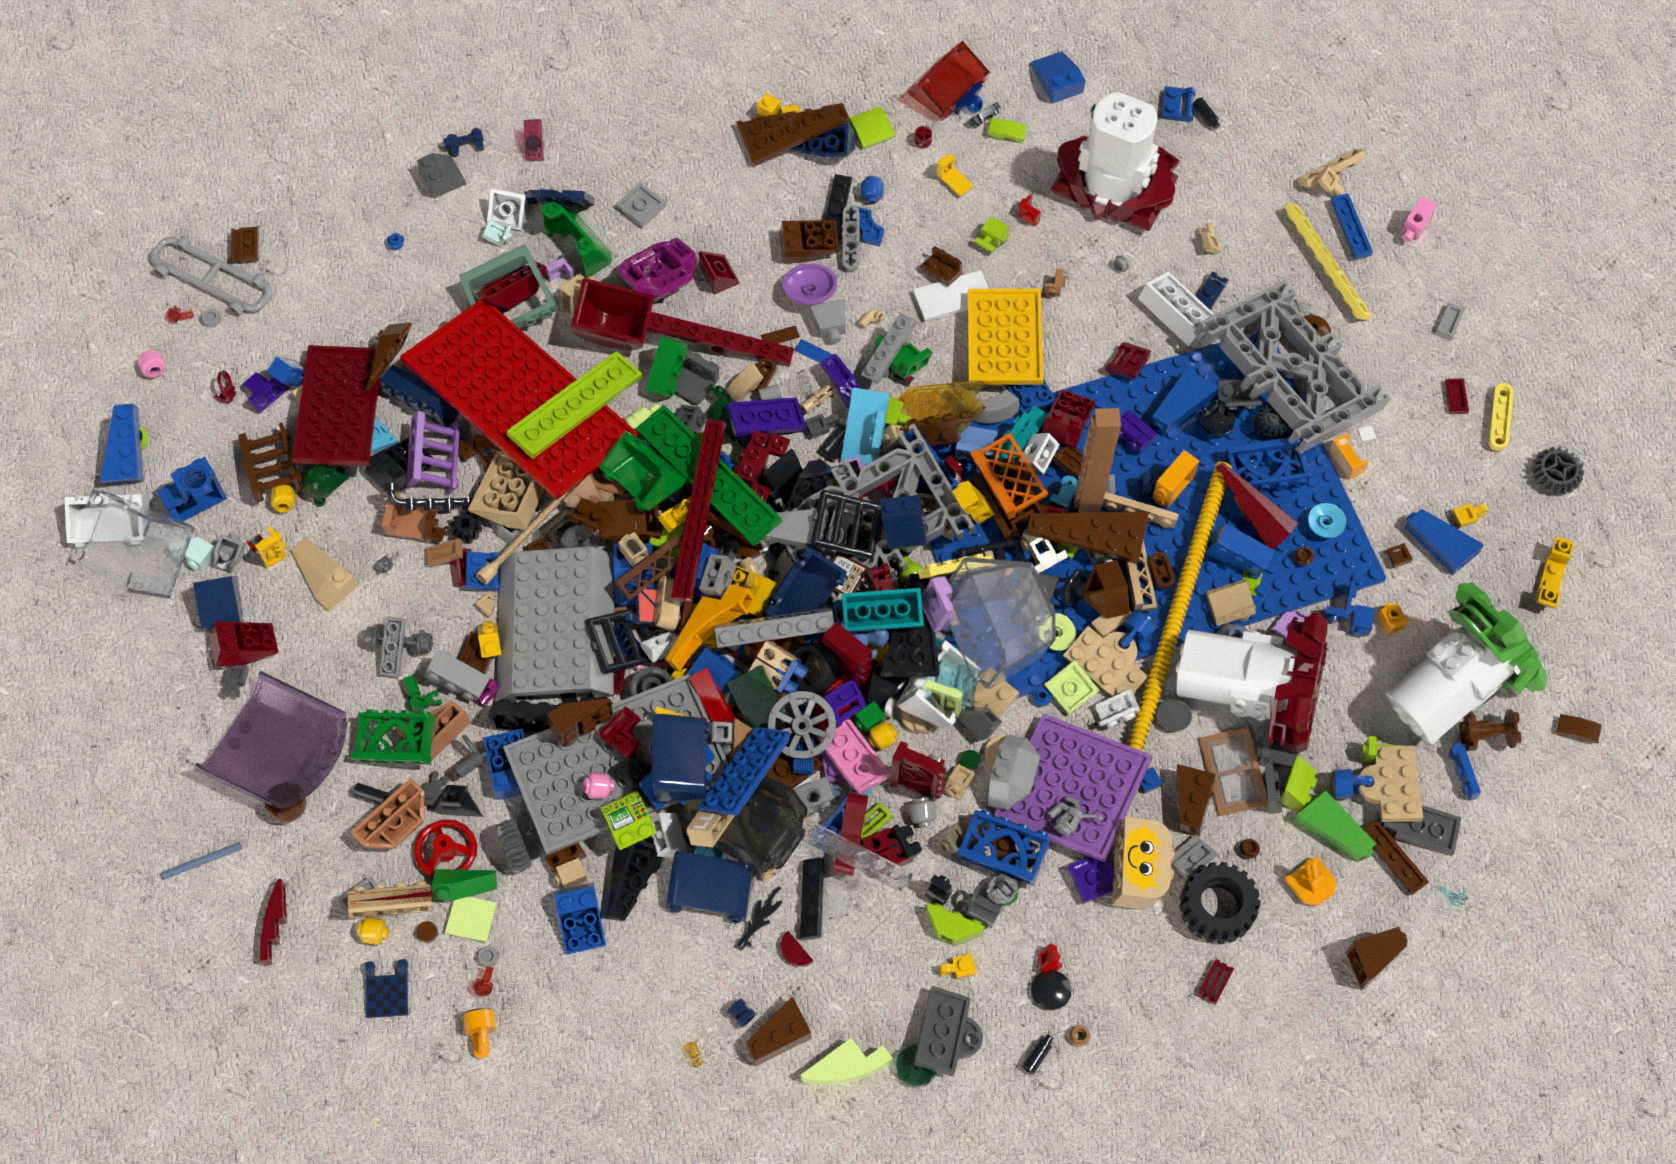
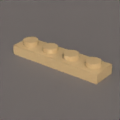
M1354 148L1297 178L1298 183L1307 188L1317 185L1316 179L1324 167L1330 166L1335 173L1346 170V167L1358 164L1361 159L1365 158V151Z
M1105 492L1102 507L1109 511L1149 512L1147 522H1154L1165 528H1175L1179 515Z

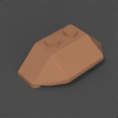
M412 778L408 779L350 833L364 847L395 849L424 822V790Z

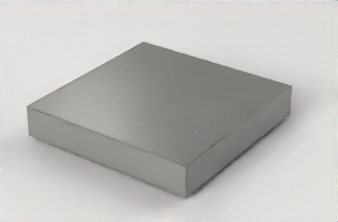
M641 182L616 204V208L641 228L667 206L664 200Z

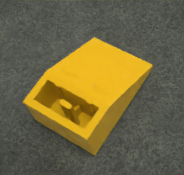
M736 565L731 585L745 587L750 590L756 601L751 607L749 614L762 618L777 583Z

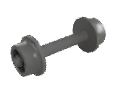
M380 624L367 627L366 634L364 635L366 646L373 647L374 650L379 649L384 637ZM420 630L418 638L404 637V644L417 646V655L430 653L434 645L433 634Z

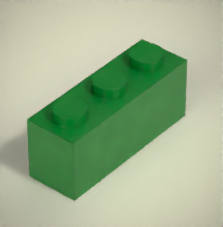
M661 336L646 390L663 396L673 397L677 391L678 378L682 373L683 360L688 353L687 343Z

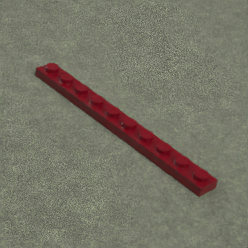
M706 420L671 594V598L676 601H692L726 423L724 421Z

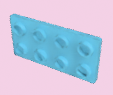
M860 388L852 389L841 461L859 456L862 459V463L868 465L879 459L889 393Z

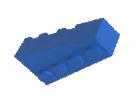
M134 404L114 405L100 482L105 485L142 482L144 477L139 409Z

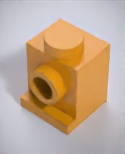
M1389 602L1381 607L1382 609L1378 617L1387 635L1406 628L1409 620L1408 618L1406 619L1398 603L1393 605L1392 602Z

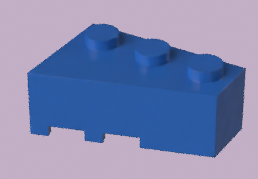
M1225 523L1211 533L1205 553L1207 556L1244 569L1252 574L1260 575L1268 569L1274 550Z

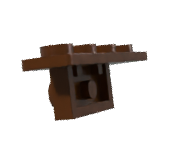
M966 410L957 415L947 413L938 418L928 416L924 420L910 419L906 421L902 430L903 432L910 431L908 427L915 424L930 446L960 442L961 435L958 423L974 421L977 417V412Z

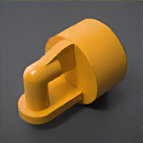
M490 1008L472 1009L463 1015L465 1034L472 1035L473 1053L477 1058L483 1059L488 1056L490 1051L488 1034L496 1031L495 1011Z

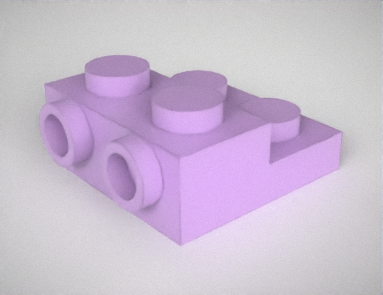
M945 576L933 577L921 595L923 611L934 632L942 630L954 611L953 604L949 601L953 593L952 587Z

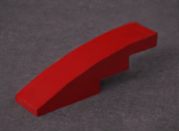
M709 668L690 676L692 684L712 722L731 723V719H736L730 705L726 703L719 686L716 685Z

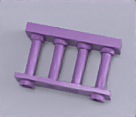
M417 411L412 416L410 422L406 486L414 487L419 481L424 480L445 485V495L449 496L457 489L459 482L457 479L459 439L461 436L460 421L456 420L448 428L426 422L424 420L425 412ZM424 430L449 435L448 444L425 439L423 436ZM423 446L448 452L447 461L424 456L422 453ZM422 463L447 469L446 478L423 473L421 470Z

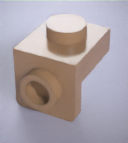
M1056 268L1054 284L1044 283L1042 295L1060 297L1061 289L1065 287L1066 283L1063 269Z

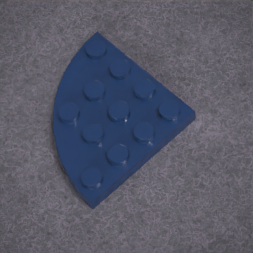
M551 189L524 191L528 204H537V201L545 205L548 202L555 201L566 207H572V204H576L581 208H590V205H595V198L585 191L563 190L562 193Z

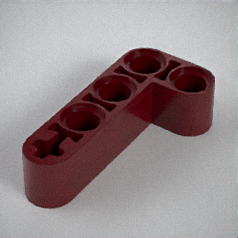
M848 793L834 864V873L854 875L868 795Z

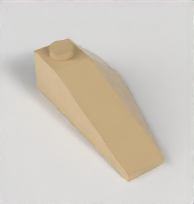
M306 537L291 549L315 599L326 610L331 611L357 587L354 577Z

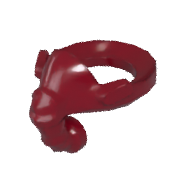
M222 370L217 375L218 386L222 394L214 395V397L220 402L229 404L233 401L237 391H235V386H233L229 374ZM221 376L226 381V388L221 383Z

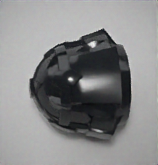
M1216 399L1197 414L1196 423L1205 429L1208 435L1223 437L1229 435L1233 430L1235 416L1229 410L1223 415L1225 411L1224 403Z

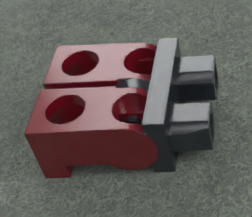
M897 824L893 828H888L861 839V848L867 860L870 861L869 864L877 879L896 868L913 862L914 857L922 853V847L918 841L908 844L906 840L914 836L910 825L900 827Z

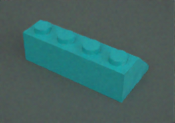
M921 588L842 593L844 628L848 632L924 627Z

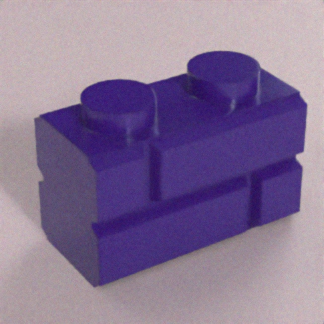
M1128 410L1120 417L1121 428L1118 439H1123L1132 451H1137L1141 454L1155 441L1157 433L1131 410Z

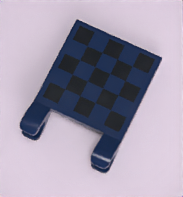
M406 959L398 961L399 974L375 976V963L372 961L365 963L366 1018L408 1016V961Z

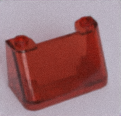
M962 40L911 86L907 93L939 118L945 117L946 119L953 113L952 108L975 85L981 86L987 80L986 76L990 71Z

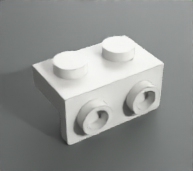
M1130 689L1095 705L1101 719L1099 725L1107 727V729L1117 726L1118 721L1123 719L1125 721L1131 720L1136 717V713L1141 712L1133 691Z

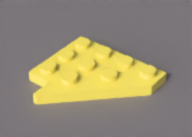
M982 553L971 557L967 556L956 560L925 565L926 569L918 571L920 579H928L991 564L993 560L991 555L984 557Z

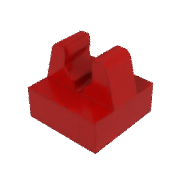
M1050 943L1037 954L1039 968L1042 972L1047 973L1049 970L1057 971L1063 966L1059 963L1061 955L1058 953L1056 945Z

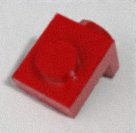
M1029 194L1026 199L1023 198L1020 201L1018 216L1023 218L1025 222L1037 226L1040 222L1041 211L1031 206L1033 196Z

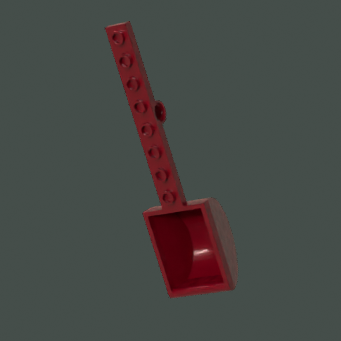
M587 278L582 279L570 330L573 334L588 342L613 349L638 350L643 347L646 331L709 346V350L715 354H725L728 351L760 360L769 358L774 360L776 364L790 367L793 347L651 312L654 295Z

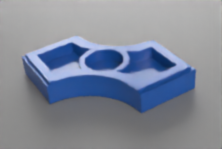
M858 207L863 243L880 247L884 228L878 226L873 221L871 216L872 210ZM854 211L852 212L850 221H853Z

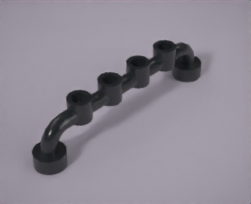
M398 483L383 484V492L387 493L390 502L396 506L405 507V511H416L417 506H424L425 511H429V509L436 510L435 506H443V510H455L454 506H462V510H468L473 500L471 497L398 499L395 496V492H399Z

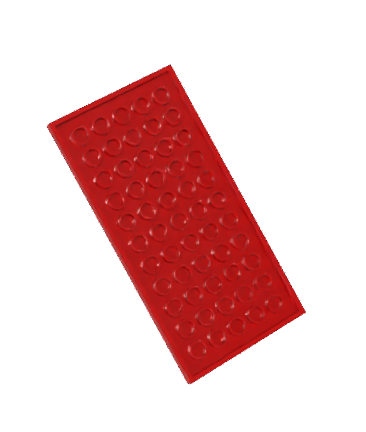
M480 299L400 355V360L556 500L579 484L589 474L596 471L625 431L636 437L639 436L636 430L605 405L532 459L507 436V430L577 379L490 302L484 299Z

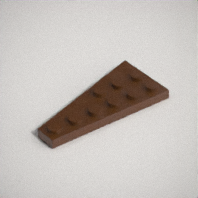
M839 103L822 106L821 109L811 110L810 108L804 109L803 112L796 113L792 111L769 115L763 119L751 118V121L745 122L740 120L736 121L751 160L756 166L850 121V117L844 104Z
M1149 512L1031 513L1026 534L1137 564L1140 558Z

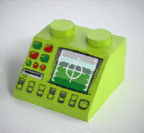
M638 790L600 807L619 850L657 833Z

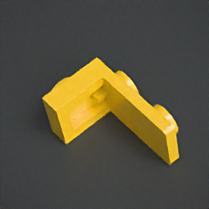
M951 153L939 159L936 175L958 196H963L973 188V184L955 168V157Z
M493 621L481 623L482 625L478 626V638L482 658L501 655L498 624L493 623Z

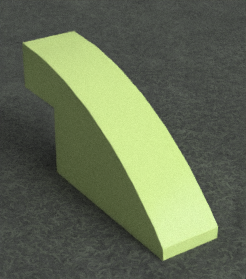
M850 1038L802 1073L801 1080L803 1083L816 1085L850 1083L880 1072L892 1064L893 1058L883 1045L868 1057H865L856 1043Z

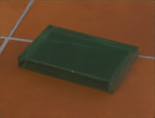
M761 665L727 682L747 725L752 729L754 727L768 728L771 710L780 700L765 669ZM783 707V708L780 710V712L783 713V714H785V715H787V713H786V711H785V709H784V707ZM776 718V724L782 722V720Z

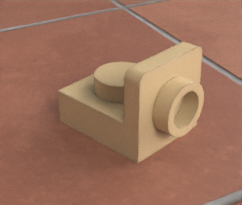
M958 764L949 776L944 791L961 800L965 790L974 779L975 773Z

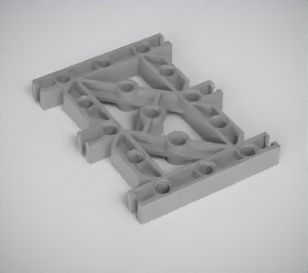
M1284 280L1200 321L1194 334L1197 337L1200 333L1208 331L1205 338L1201 340L1204 346L1220 339V348L1246 376L1240 387L1245 391L1248 389L1247 386L1253 384L1254 388L1249 394L1251 399L1267 393V401L1294 430L1288 442L1293 444L1295 440L1303 439L1301 444L1296 447V451L1301 454L1383 410L1391 398L1388 394H1385L1383 399L1377 400V396L1382 390L1380 385L1364 392V383L1337 355L1343 344L1338 342L1335 346H1328L1335 339L1332 332L1318 339L1316 338L1317 331L1291 303L1296 292L1290 289L1289 293L1283 295V291L1288 284ZM1260 319L1259 338L1256 342L1257 349L1240 329ZM1279 329L1283 330V334L1307 361L1297 353H1289L1287 356L1277 353L1278 340L1280 339ZM1276 370H1279L1287 378L1292 379L1297 375L1307 378L1306 391L1303 395L1306 404ZM1327 382L1345 403L1324 414L1325 394L1328 391Z
M915 424L908 427L917 438L911 443L906 440L907 436L903 430L898 432L899 439L906 450L897 448L862 467L859 477L856 476L847 460L843 462L845 467L843 470L845 472L849 471L850 476L842 480L839 477V469L836 466L831 471L839 487L830 485L823 489L859 498L863 494L900 475L896 491L893 494V498L915 495L921 476L940 507L924 517L927 542L944 534L947 524H950L958 540L964 538L963 529L959 531L956 526L962 521H965L968 525L969 535L976 532L974 524L968 514L961 508L952 492L953 489ZM918 447L923 449L920 453L913 452ZM883 466L890 467L886 472L880 471ZM934 479L941 480L938 485L932 484ZM849 485H856L854 490H847ZM821 491L803 500V503L798 508L794 507L793 511L814 509V505L819 502ZM781 497L775 500L776 505L778 504L780 508L782 507L783 512H789L785 509L786 506ZM827 498L825 509H827L828 514L833 512L829 528L825 534V540L830 541L838 501ZM845 503L839 534L841 537L838 540L840 544H846L850 524L853 525L856 505ZM864 508L860 527L871 531L873 521L866 522L865 519L868 516L874 517L875 510ZM954 510H958L960 512V514L956 517L950 515L951 512ZM881 516L879 528H882L881 532L883 534L881 541L876 543L874 557L868 559L854 555L851 558L869 568L879 567L880 561L883 564L887 563L889 565L890 561L897 558L900 561V568L905 571L909 568L900 551L909 553L920 546L893 549L890 554H884L883 551L885 548H888V543ZM785 544L795 562L803 547ZM822 548L821 554L832 560L837 551ZM890 567V576L893 578L898 573L894 568ZM833 591L830 596L834 603L838 599ZM824 605L822 609L829 608V607H828V605Z

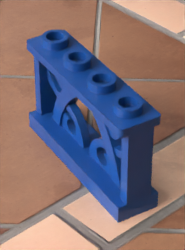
M1288 437L1229 446L1224 455L1226 462L1231 465L1232 470L1239 476L1245 471L1248 472L1244 479L1250 478L1252 481L1248 483L1261 493L1271 489L1283 490L1291 486L1302 487L1308 484L1311 478L1304 452L1299 454L1296 451V447L1302 442L1301 438L1295 440L1293 444L1288 442L1290 438ZM1292 452H1296L1298 461L1290 460ZM1281 454L1279 458H1276L1274 455ZM1262 456H1268L1271 461L1281 464L1280 468L1272 476L1262 473L1255 468L1260 464ZM1256 457L1257 461L1252 463L1253 460H1251L1250 458ZM1235 460H1238V462L1242 466V468H1240L1238 471L1236 468ZM1288 465H1296L1300 468L1301 473L1291 475L1290 471L1296 472V469Z
M975 810L962 845L957 852L959 859L998 874H1006L1015 880L1034 886L1051 844L1048 834L1041 830H1037V832L1032 831L1027 825L1018 823V825L1010 823L1011 821L1005 817H993L986 810ZM981 823L990 825L989 830H984L982 827L985 835L984 838L977 833V826ZM974 835L979 842L972 850H969L968 847ZM1010 836L1014 840L1019 853L1008 854L1002 861L997 860V851L991 842ZM1032 840L1037 841L1040 844V850L1035 854H1027L1026 851H1031L1035 848V846L1030 847L1028 845L1029 842ZM985 846H988L992 850V854L990 856L984 855V852L988 851V849L985 848ZM1011 858H1020V860L1015 859L1016 865H1010L1009 863ZM1028 859H1036L1032 872L1027 871Z

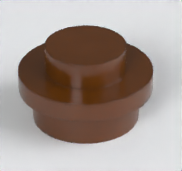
M1301 547L1296 550L1294 558L1298 564L1306 566L1312 563L1314 554L1310 548Z
M1245 839L1241 842L1239 851L1243 857L1253 859L1259 854L1260 847L1255 840Z

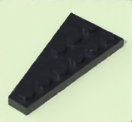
M909 574L905 589L921 588L922 595L929 584V578L920 579L919 574ZM924 611V627L898 628L893 630L880 676H939L936 635Z

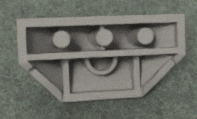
M1008 734L1001 742L990 778L989 808L1008 811L1012 806L1031 794L1041 757L1028 738Z

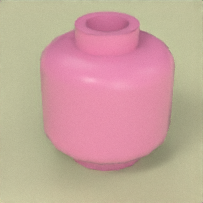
M155 350L145 351L138 358V365L142 373L147 377H158L165 370L163 358Z
M592 772L588 777L584 778L583 791L590 799H606L610 792L614 791V781L610 780V776L607 773Z

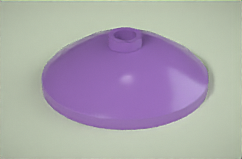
M819 264L796 266L783 279V290L786 296L792 301L804 305L822 303L831 298L837 289V278L834 272Z

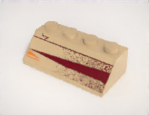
M425 881L415 882L414 886H406L405 883L394 884L392 888H385V885L373 886V889L365 890L364 887L352 888V891H348L349 917L354 919L431 912V884H426Z

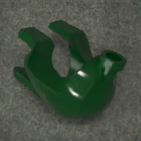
M314 464L303 468L301 473L305 490L314 497L316 506H324L326 498L349 479V476L345 475V468L337 467L334 470L330 465Z

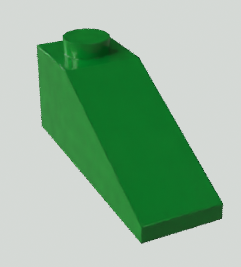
M436 869L432 881L433 900H457L496 890L497 871Z

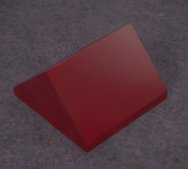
M699 251V267L714 295L740 283L725 255Z

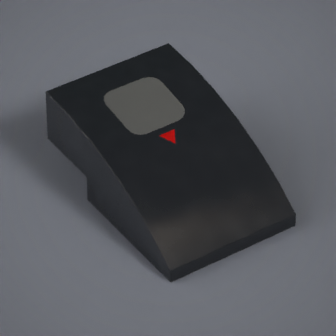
M792 448L764 471V486L771 488L769 503L778 512H781L783 509L778 504L776 505L775 500L781 497L785 506L787 505L797 479L803 471L799 459Z

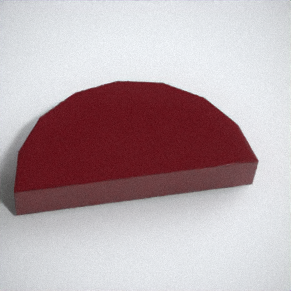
M787 931L781 940V953L784 959L793 966L806 967L814 963L813 959L793 935Z

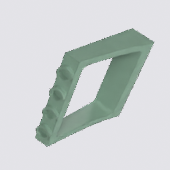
M525 244L459 275L472 306L477 302L474 292L476 288L529 264L547 302L510 321L519 329L524 326L530 327L536 324V320L550 318L553 312L559 310L531 252Z

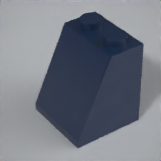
M919 495L880 500L889 550L927 545L924 509Z
M228 576L193 583L201 629L207 628V632L211 631L214 621H243L238 576Z

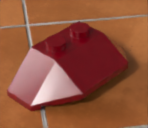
M535 261L544 278L547 267ZM524 265L484 285L480 292H478V296L492 304L510 309L536 294L540 285L531 267Z

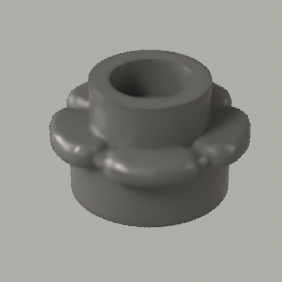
M385 555L378 562L376 568L380 570V573L383 571L387 573L392 568V558Z

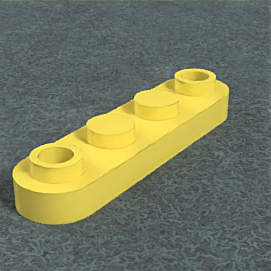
M1506 383L1498 384L1493 392L1488 443L1495 451L1504 450L1509 443L1514 390Z

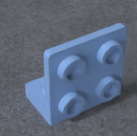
M961 425V440L956 445L955 459L973 462L970 452L976 449L979 451L995 442L998 432ZM994 451L985 453L986 459L993 460Z

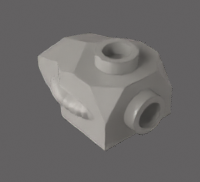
M229 533V536L220 535L213 552L215 557L213 566L233 572L234 567L240 563L244 555L245 543L240 541L239 536Z

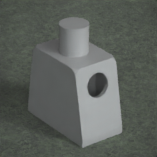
M840 299L810 305V315L820 337H829L832 344L840 342V335L846 333L845 300Z

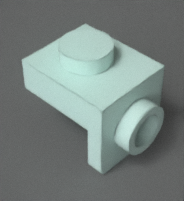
M489 220L481 237L501 247L504 242L508 243L512 235L510 229L512 226L508 224L505 228Z

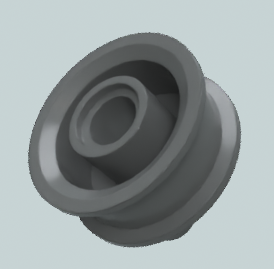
M659 667L643 668L631 680V696L673 680L665 670Z

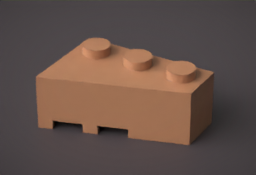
M453 701L430 712L432 716L437 717L434 723L430 753L432 760L471 723L466 711ZM417 722L415 724L416 729L418 727H421L420 731L414 734L415 736H418L423 732V722ZM401 729L397 730L402 740L407 738ZM422 740L417 741V742H418V746H419V753H420L421 741H422Z

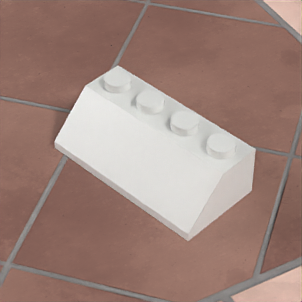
M1170 272L1146 283L1138 297L1157 318L1188 346L1198 342L1207 334L1208 331H1205L1196 337L1194 331L1200 321L1214 315V313Z

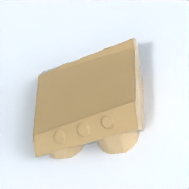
M1245 579L1206 591L1216 626H1224L1235 620L1240 622L1247 621L1250 615L1256 614L1255 605Z

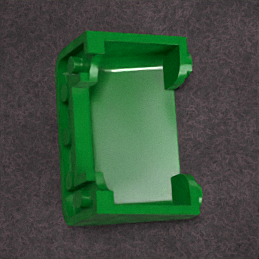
M555 201L548 202L540 207L544 230L549 237L553 236V234H559L564 238L570 234L576 240V250L581 255L583 264L581 274L585 278L595 275L611 264V251L576 212Z
M627 431L623 433L599 466L604 472L603 476L610 481L613 479L618 481L635 497V506L643 512L645 510L650 511L683 487L687 481L652 446Z

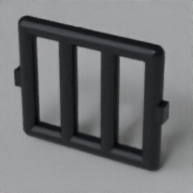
M822 490L820 492L817 512H814L813 515L815 523L811 543L815 546L872 559L875 553L877 537L880 536L882 529L879 528L882 516L881 504ZM827 498L838 501L830 541L819 539ZM845 503L856 505L849 546L838 543ZM864 508L875 510L867 550L856 548Z
M1019 538L958 550L959 558L976 553H983V556L986 557V551L996 550L1004 581V589L994 590L988 564L981 566L986 592L975 594L970 569L961 571V579L965 582L970 602L1030 592L1032 590L1028 571L1030 566L1028 559H1025ZM1014 546L1024 585L1015 587L1012 586L1004 548Z
M636 608L588 618L585 621L592 641L590 646L592 651L596 652L604 673L652 662L648 656L641 655L631 625L623 624V617L626 613L636 614ZM621 620L634 659L625 661L611 621ZM604 623L617 663L608 664L594 625ZM640 624L645 640L655 636L653 629H650L647 625Z

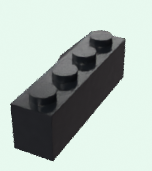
M501 699L493 701L488 717L493 730L514 731L523 729V732L539 733L550 729L547 714L564 703L551 705L547 702H539L534 704L528 701L511 702Z

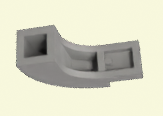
M960 385L954 388L955 403L961 406V412L966 410L977 412V417L974 419L975 422L997 423L1007 420L1019 412V399L1007 389L996 397L981 399L973 396Z

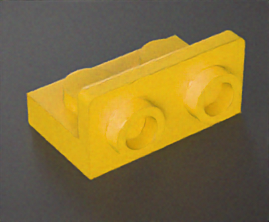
M271 526L267 527L271 536L262 539L255 545L267 568L288 557L285 552L287 547L283 542V538L278 530L273 531Z

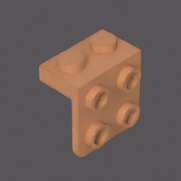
M395 492V496L398 499H402L399 493ZM387 499L385 514L381 517V526L387 535L423 539L429 511H425L424 506H417L416 511H405V507L396 506Z

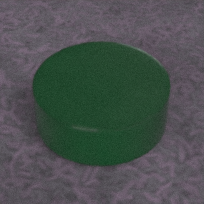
M974 750L964 751L960 759L961 766L971 771L977 769L980 764V755Z

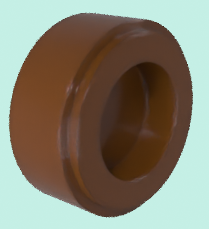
M425 921L417 927L416 933L422 942L430 943L437 938L438 930L434 923Z

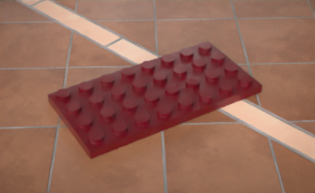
M308 345L292 463L370 466L380 378L370 391L366 390L375 348Z

